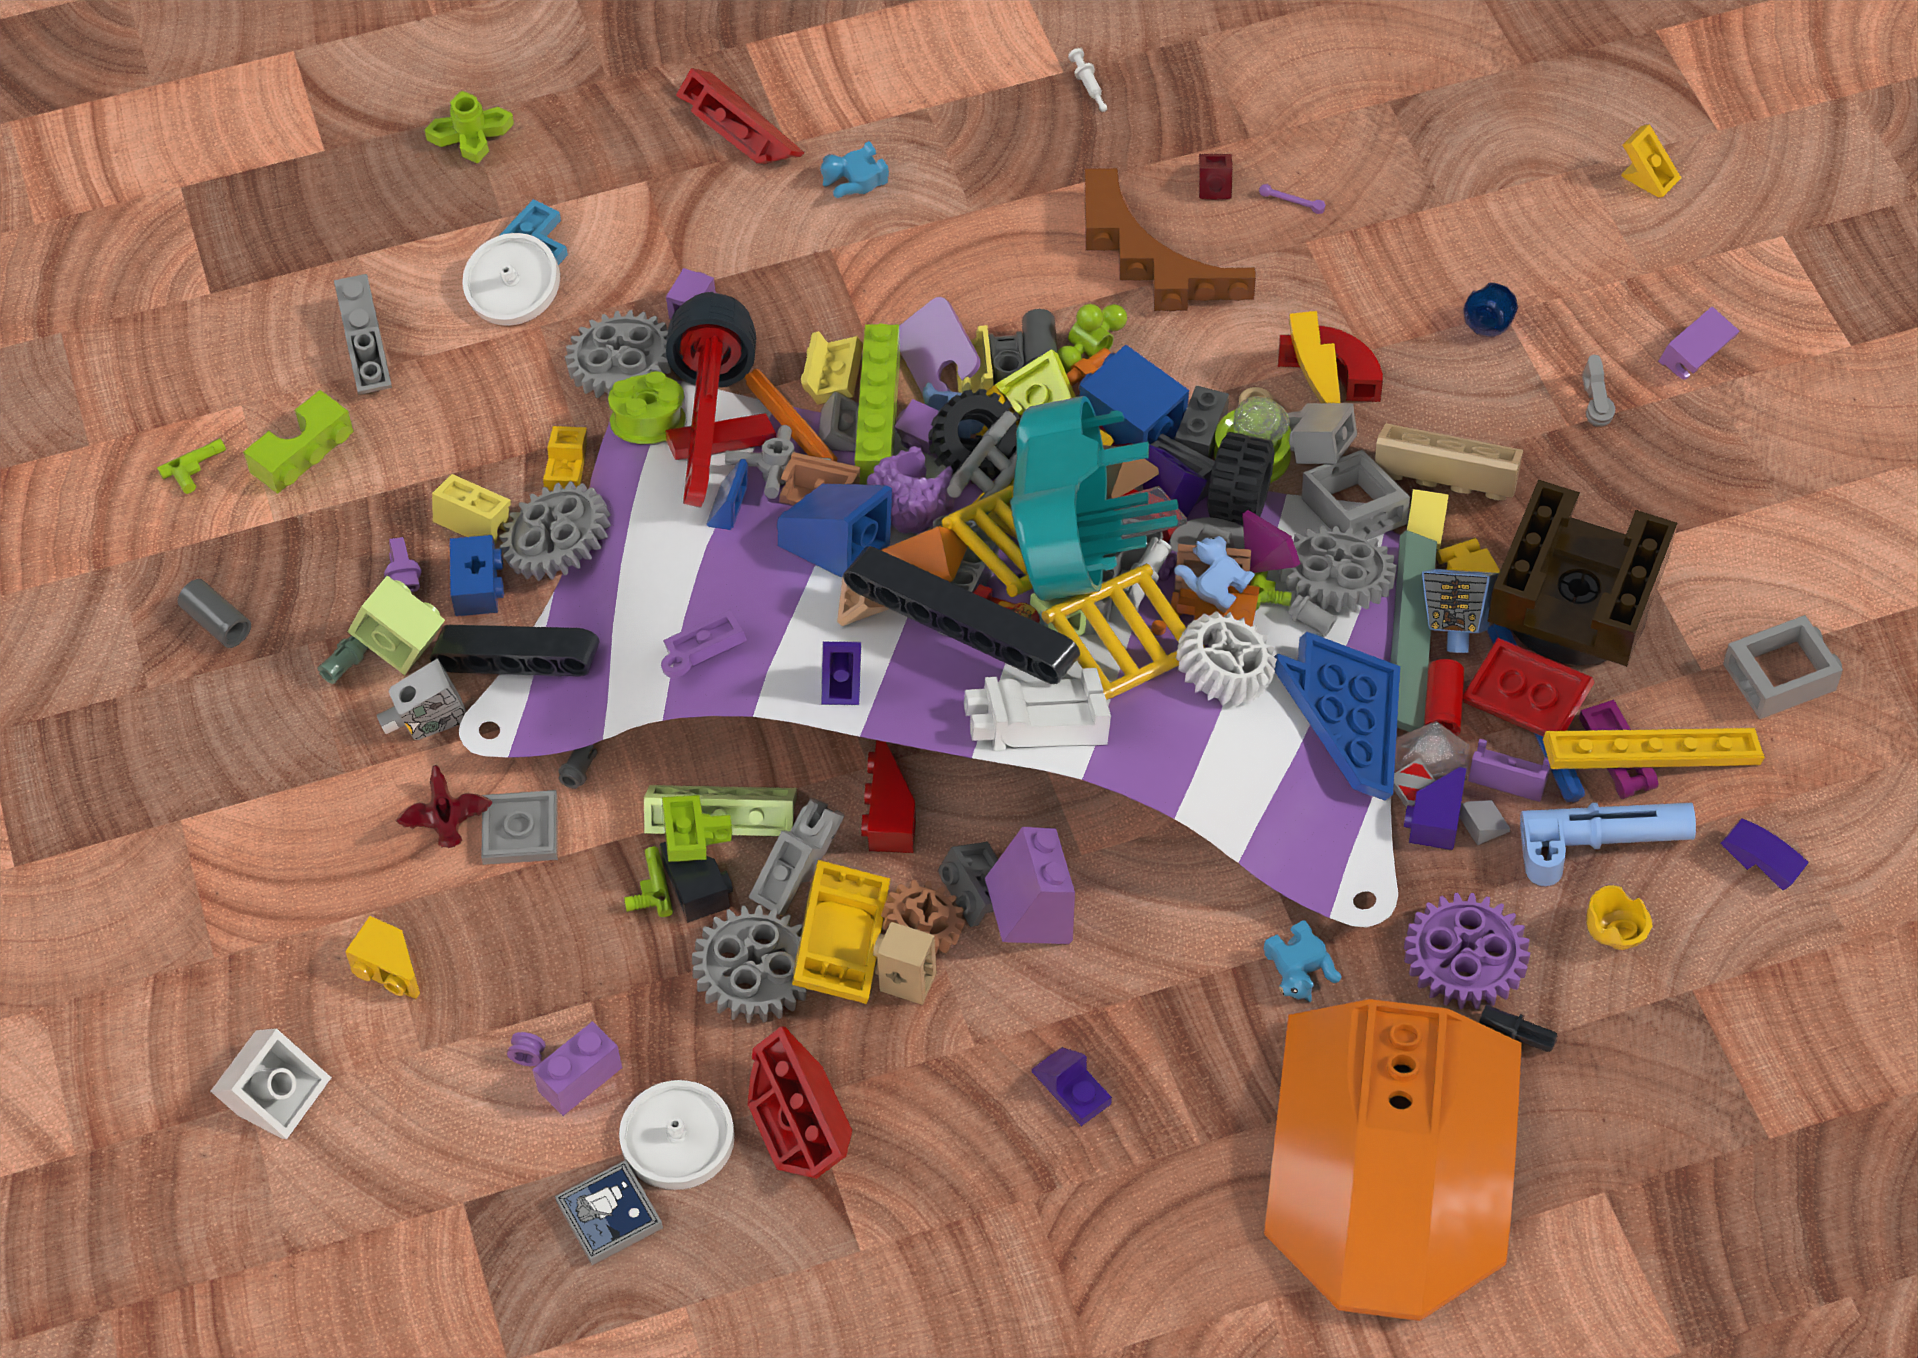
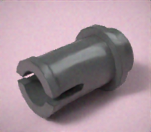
M593 745L573 750L567 763L560 766L558 770L559 781L564 786L576 789L579 785L585 783L587 780L586 772L598 753L596 748L593 749Z

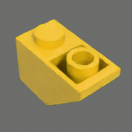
M369 916L345 951L352 973L364 981L372 979L383 984L388 991L395 995L402 996L405 994L417 999L420 991L402 930Z

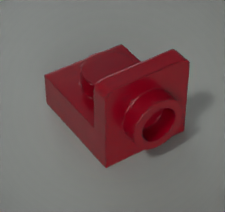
M1199 154L1200 199L1232 198V154Z

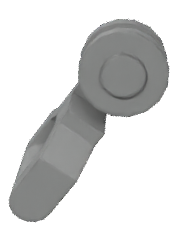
M1591 355L1582 373L1584 389L1588 393L1589 398H1593L1586 409V418L1592 425L1603 427L1611 422L1615 414V405L1607 398L1602 360L1598 355Z

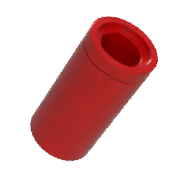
M1439 659L1433 661L1428 666L1424 732L1434 739L1450 740L1456 738L1461 732L1465 669L1461 663L1455 660Z

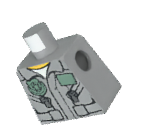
M436 659L391 686L389 694L395 706L377 714V718L385 734L406 726L413 739L420 740L460 725L467 711L457 689L440 661Z

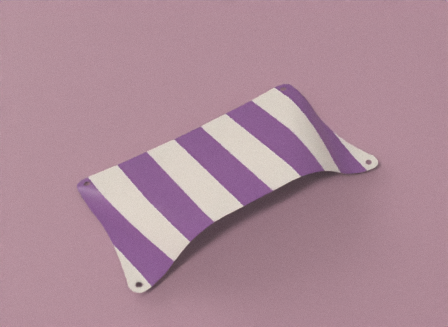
M673 379L684 390L685 398L681 407L686 414L685 427L691 426L696 385ZM718 389L715 422L766 413L777 437L778 428L782 425L759 399ZM793 407L814 432L819 435L821 412ZM610 422L599 449L589 487H593L596 493L600 494L607 505L606 508L610 512V516L607 519L611 526L604 529L608 537L597 540L601 549H591L589 551L592 557L591 560L582 558L579 560V569L571 565L568 567V574L565 576L562 574L549 602L534 627L583 628L596 634L600 643L587 675L580 677L500 674L465 713L459 727V737L462 744L471 753L487 757L510 758L551 755L572 751L614 737L638 726L677 718L738 716L792 722L931 751L1043 770L1090 782L1129 797L1177 820L1210 841L1248 872L1282 895L1310 910L1351 926L1367 928L1380 924L1393 913L1399 895L1392 844L1391 797L1384 801L1356 791L1351 787L1275 672L1271 683L1259 698L1256 697L1249 704L1243 701L1236 707L1230 700L1222 706L1218 698L1214 697L1208 701L1207 694L1203 691L1195 693L1196 685L1194 683H1185L1186 673L1178 671V667L1112 699L1106 700L1111 714L1107 745L1011 747L1006 744L1004 751H994L991 740L972 741L970 716H966L964 710L965 690L984 689L985 677H997L998 682L1004 679H1015L1020 683L1042 680L949 636L942 635L936 630L891 609L841 626L837 619L842 578L778 546V517L784 511L794 506L780 503V493L785 484L780 485L776 498H768L764 494L766 481L763 479L762 471L758 467L748 466V488L734 527L731 530L708 527L706 523L719 487L736 466L725 464L726 452L711 454L708 487L702 507L683 504L688 458L675 460L667 441L654 444H637L625 441L613 433ZM896 430L894 456L898 455L900 450L909 451L900 443L901 438ZM791 437L790 441L794 445V451L796 453L807 455L805 451L798 445V443ZM762 445L732 451L761 453ZM831 450L837 456V462L855 466V451ZM922 452L925 456L924 465L927 468L926 479H934L946 467L943 464L938 467L934 462L937 458ZM996 475L991 480L994 481L998 477V475ZM969 480L960 496L955 497V506L950 511V514L972 504L983 491L975 484H971V480ZM1142 484L1134 488L1143 493ZM1268 491L1260 517L1291 535L1293 541L1296 533L1305 536L1306 529L1319 533L1320 526H1323L1328 532H1332L1302 500V496ZM1208 496L1192 508L1188 517L1180 515L1181 525L1193 519L1209 517L1207 508ZM1337 500L1346 510L1365 504ZM891 525L890 546L916 536L918 533L904 534ZM1391 530L1371 538L1378 539V547H1388L1387 555H1394L1393 564H1396L1397 567L1394 587L1390 589L1389 596H1381L1380 604L1370 601L1369 609H1365L1358 604L1356 605L1355 612L1350 611L1347 606H1342L1341 611L1336 612L1334 605H1329L1325 611L1337 616V620L1326 637L1300 620L1294 622L1292 620L1293 616L1288 614L1291 606L1261 602L1259 609L1255 611L1253 626L1257 625L1256 631L1259 635H1267L1266 644L1274 647L1273 656L1281 654L1298 661L1299 637L1306 632H1310L1391 663L1400 534ZM1007 534L1011 538V540L1020 548L1018 540L1012 537L1011 535ZM999 548L998 557L1011 570L1019 569ZM1122 569L1121 574H1123V573H1125V572H1127V571H1129V570H1123V569ZM1278 570L1268 571L1266 580L1276 582L1275 591H1286V583L1280 582L1281 573H1278ZM1174 571L1166 581L1158 579L1156 582L1170 604L1175 589L1176 574ZM1295 590V591H1287V592H1292L1291 605H1292V603L1294 602V600L1296 599V598H1295L1296 590ZM1145 594L1137 611L1151 630L1153 621L1163 619ZM1113 602L1108 624L1138 668L1154 662ZM1314 603L1321 608V603ZM731 609L743 629L747 641L692 666L683 676L677 678L667 677L661 668L663 658L669 654L663 640ZM1182 614L1179 618L1187 628L1194 620V615ZM1167 626L1166 632L1163 635H1155L1153 633L1167 655L1177 651L1179 643ZM1084 633L1079 636L1109 682L1125 676L1098 634ZM823 641L861 642L859 705H821ZM1077 660L1062 679L1081 678L1082 667ZM681 662L672 664L671 667L679 666ZM1243 669L1244 674L1249 673L1248 669ZM484 722H494L500 727V734L494 739H485L480 735L479 727ZM1368 891L1376 896V903L1369 909H1359L1353 904V898L1358 893Z

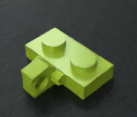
M699 795L662 797L668 862L706 860L707 845L730 842L732 840L731 816H710V814L702 813Z

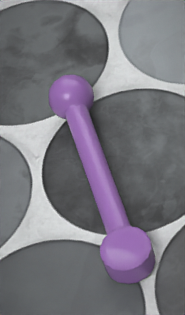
M1263 184L1259 188V193L1263 197L1271 195L1312 208V211L1316 214H1321L1325 210V202L1322 200L1309 201L1274 190L1268 184Z

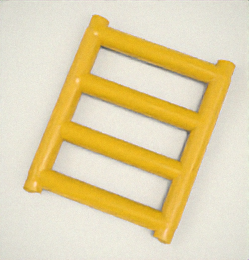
M1014 485L957 510L942 519V526L949 530L952 529L1007 586L1006 591L1010 597L1021 595L1033 587L1020 548L986 513L993 510L1016 534L1012 511L1006 504L1013 498ZM973 520L1026 576L1019 579L966 522Z
M1147 563L1103 582L1099 592L1073 596L1041 613L1045 623H1052L1057 632L1067 636L1076 643L1080 650V656L1077 661L1082 669L1097 668L1106 700L1112 699L1179 666L1180 661L1175 658L1177 651L1166 654L1123 591V589L1138 583L1175 639L1179 641L1186 627L1152 579L1153 570ZM1110 596L1154 662L1141 668L1137 667L1095 605L1096 602ZM1078 610L1083 612L1125 676L1109 682L1066 616Z

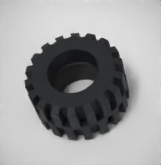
M972 389L966 390L960 396L957 394L952 397L933 418L931 423L933 427L928 433V440H932V444L929 446L930 454L936 453L938 457L934 461L936 465L940 467L943 464L946 468L950 466L953 469V474H955L972 453L962 445L958 437V425L962 420H976L989 429L1006 410L1009 411L1008 409L1012 405L1007 400L1003 404L998 400L1001 395L995 392L991 396H987V390L978 389L976 393H973ZM1017 412L1013 413L1017 420L995 445L1008 459L1017 451L1016 431L1018 426L1016 422L1020 419ZM987 458L979 466L990 479L1001 473Z
M1234 432L1226 434L1219 446L1209 484L1207 508L1210 518L1223 519L1243 525V513L1247 510L1259 517L1261 516L1270 486L1274 463V448L1271 440Z

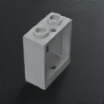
M1363 450L1340 458L1337 464H1324L1303 472L1302 500L1332 531L1334 526H1338L1340 532L1343 533L1352 528L1353 535L1358 536L1365 532V540L1408 524L1410 496ZM1358 484L1373 499V501L1346 510L1331 494Z
M1806 615L1729 643L1723 662L1724 667L1759 719L1836 691L1843 671L1840 659L1837 655L1830 652L1824 643L1820 630L1815 626L1813 627ZM1798 642L1817 671L1774 687L1754 657Z

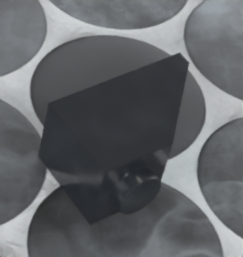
M666 842L660 843L663 865L687 923L730 908L728 893L733 892V886L727 871L720 872L714 858L706 856V860L668 862Z

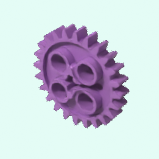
M1455 893L1452 903H1449L1443 896H1440L1438 908L1428 902L1425 914L1417 912L1414 924L1409 923L1408 937H1405L1404 949L1407 951L1404 961L1411 964L1409 975L1420 976L1417 985L1419 989L1428 985L1431 986L1429 995L1431 999L1439 993L1443 994V1003L1446 1006L1452 998L1458 999L1459 1009L1464 1008L1466 1000L1472 1001L1475 1009H1479L1481 999H1485L1488 1004L1494 1006L1496 994L1506 1000L1509 996L1510 988L1517 990L1520 978H1525L1528 967L1526 965H1528L1530 952L1527 951L1529 938L1523 937L1524 925L1513 926L1516 918L1515 913L1503 916L1504 904L1501 903L1493 909L1489 907L1490 897H1486L1481 904L1476 903L1474 893L1470 894L1468 901H1462L1460 895ZM1463 925H1470V926H1473V927L1476 928V929H1474V930L1465 929V928L1463 927ZM1434 945H1442V946H1444V947L1447 948V949L1440 950V949H1436V948L1433 947V946H1434ZM1487 952H1496L1501 956L1494 957ZM1458 972H1467L1472 976H1461Z

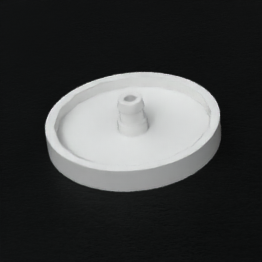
M508 233L488 240L472 254L463 273L464 294L473 310L484 320L504 326L522 324L540 315L552 303L560 284L559 266L549 247L540 239L523 233Z
M675 1080L663 1082L646 1089L630 1103L621 1120L619 1139L623 1157L638 1178L647 1184L661 1189L682 1190L708 1181L724 1167L733 1149L734 1127L731 1113L724 1100L717 1093L696 1082Z

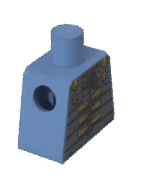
M1430 569L1422 572L1428 626L1430 630L1448 631V652H1469V633H1480L1488 629L1490 622H1487L1491 597L1499 573Z

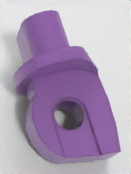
M403 537L389 539L390 564L384 571V579L386 576H389L393 580L404 583L411 592L417 591L420 588L418 581L421 575L420 566L416 561L408 558Z

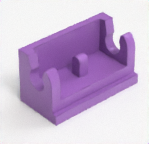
M1712 306L1668 344L1658 362L1663 366L1666 365L1677 376L1686 380L1690 376L1687 370L1694 374L1707 360L1730 340H1733L1740 331Z
M1479 739L1477 752H1474L1468 781L1540 802L1550 773L1548 758H1544L1543 765L1488 750L1486 749L1487 740Z

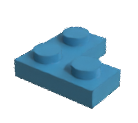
M534 199L500 234L523 233L540 239L549 247L558 266L568 256L567 246L547 237L561 222L560 212Z

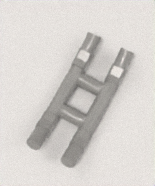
M1006 410L996 423L987 430L973 452L952 476L947 488V492L951 497L960 496L969 480L985 493L979 499L981 500L1008 487L1014 479L1017 451L1008 459L995 446L1017 420L1010 411ZM985 458L990 460L1001 471L994 482L979 468Z

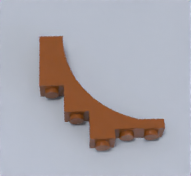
M1118 168L1085 169L1086 250H1119L1120 280H1153L1154 311H1188V300H1254L1255 267H1216L1187 258L1169 249L1147 233L1129 211L1119 186Z

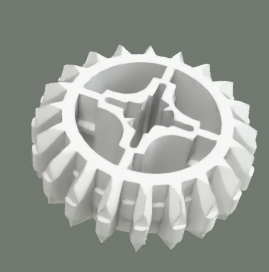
M1215 611L1210 616L1203 613L1201 617L1193 620L1187 626L1178 641L1179 644L1175 658L1180 661L1178 671L1186 673L1185 683H1194L1196 685L1195 693L1203 691L1207 694L1208 701L1215 697L1219 699L1223 706L1230 700L1237 707L1243 701L1249 704L1256 697L1259 698L1274 678V668L1277 661L1273 656L1274 647L1266 644L1267 635H1259L1257 633V625L1250 627L1245 624L1244 617L1236 620L1231 612L1222 617L1219 612ZM1208 644L1210 648H1204L1203 645ZM1243 669H1248L1249 673L1244 674Z

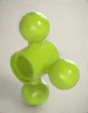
M1086 304L1078 310L1076 315L1077 322L1071 328L1068 336V341L1074 346H1063L1057 351L1066 373L1071 371L1073 364L1082 359L1081 355L1083 353L1091 357L1103 348L1110 350L1114 336L1108 331H1118L1127 322V313L1123 307L1111 304L1101 310L1094 304Z

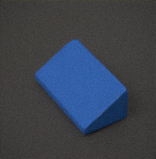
M740 459L721 483L706 523L708 527L731 530L734 527L748 488V462H746V459Z

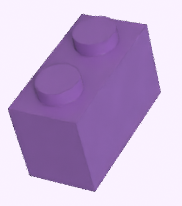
M592 1021L532 1070L538 1092L564 1116L621 1070L622 1064L618 1046Z

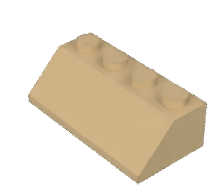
M1385 423L1377 438L1375 463L1393 480H1402L1404 476L1416 479V483L1423 486L1435 487L1437 483L1450 485V489L1455 492L1469 494L1472 490L1486 492L1485 496L1490 499L1506 500V496L1512 498L1514 496L1523 450Z

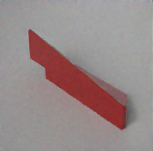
M694 68L690 69L676 96L692 104L691 112L754 162L764 165L791 157L803 156L805 153L717 76L711 72Z

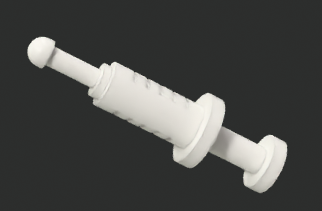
M1081 48L1072 50L1068 57L1071 62H1076L1078 66L1074 72L1075 77L1083 81L1090 97L1096 99L1099 110L1105 112L1107 106L1100 97L1102 90L1093 75L1095 72L1093 64L1084 62V52Z

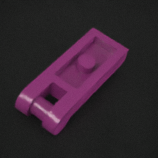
M1614 700L1580 710L1579 720L1585 731L1631 730ZM1636 767L1635 770L1638 775L1630 777L1627 771L1634 768H1607L1615 782L1616 791L1621 799L1632 797L1635 795V791L1641 789L1650 791L1658 788V778L1653 767Z

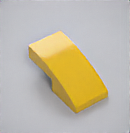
M552 427L547 446L548 462L543 477V485L549 491L554 490L556 483H560L563 489H565L569 482H573L576 488L580 485L587 443V427Z

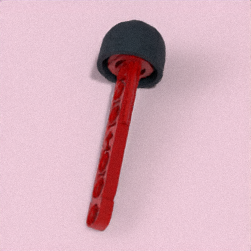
M714 292L697 294L675 311L669 324L666 343V357L672 370L686 382L696 385L683 504L701 508L704 503L708 487L718 388L733 385L750 372L754 364L756 332L749 311L735 298Z

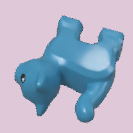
M868 141L865 142L863 148L851 151L843 157L832 154L826 155L820 166L823 176L822 185L827 187L844 176L849 183L838 185L833 191L834 197L841 198L844 195L857 193L865 194L877 186L888 183L889 168L882 158L876 163L872 157L876 155V150L871 142Z
M1303 920L1291 927L1290 930L1294 936L1287 944L1276 934L1265 940L1263 949L1266 958L1274 961L1277 971L1282 976V982L1279 985L1282 995L1298 1000L1304 998L1306 1001L1311 1002L1313 982L1307 973L1322 968L1324 976L1332 983H1338L1342 976L1335 969L1323 941L1312 933L1308 923Z

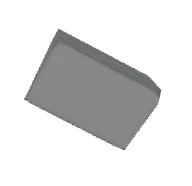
M1492 800L1469 801L1461 804L1459 818L1477 845L1510 832V827Z

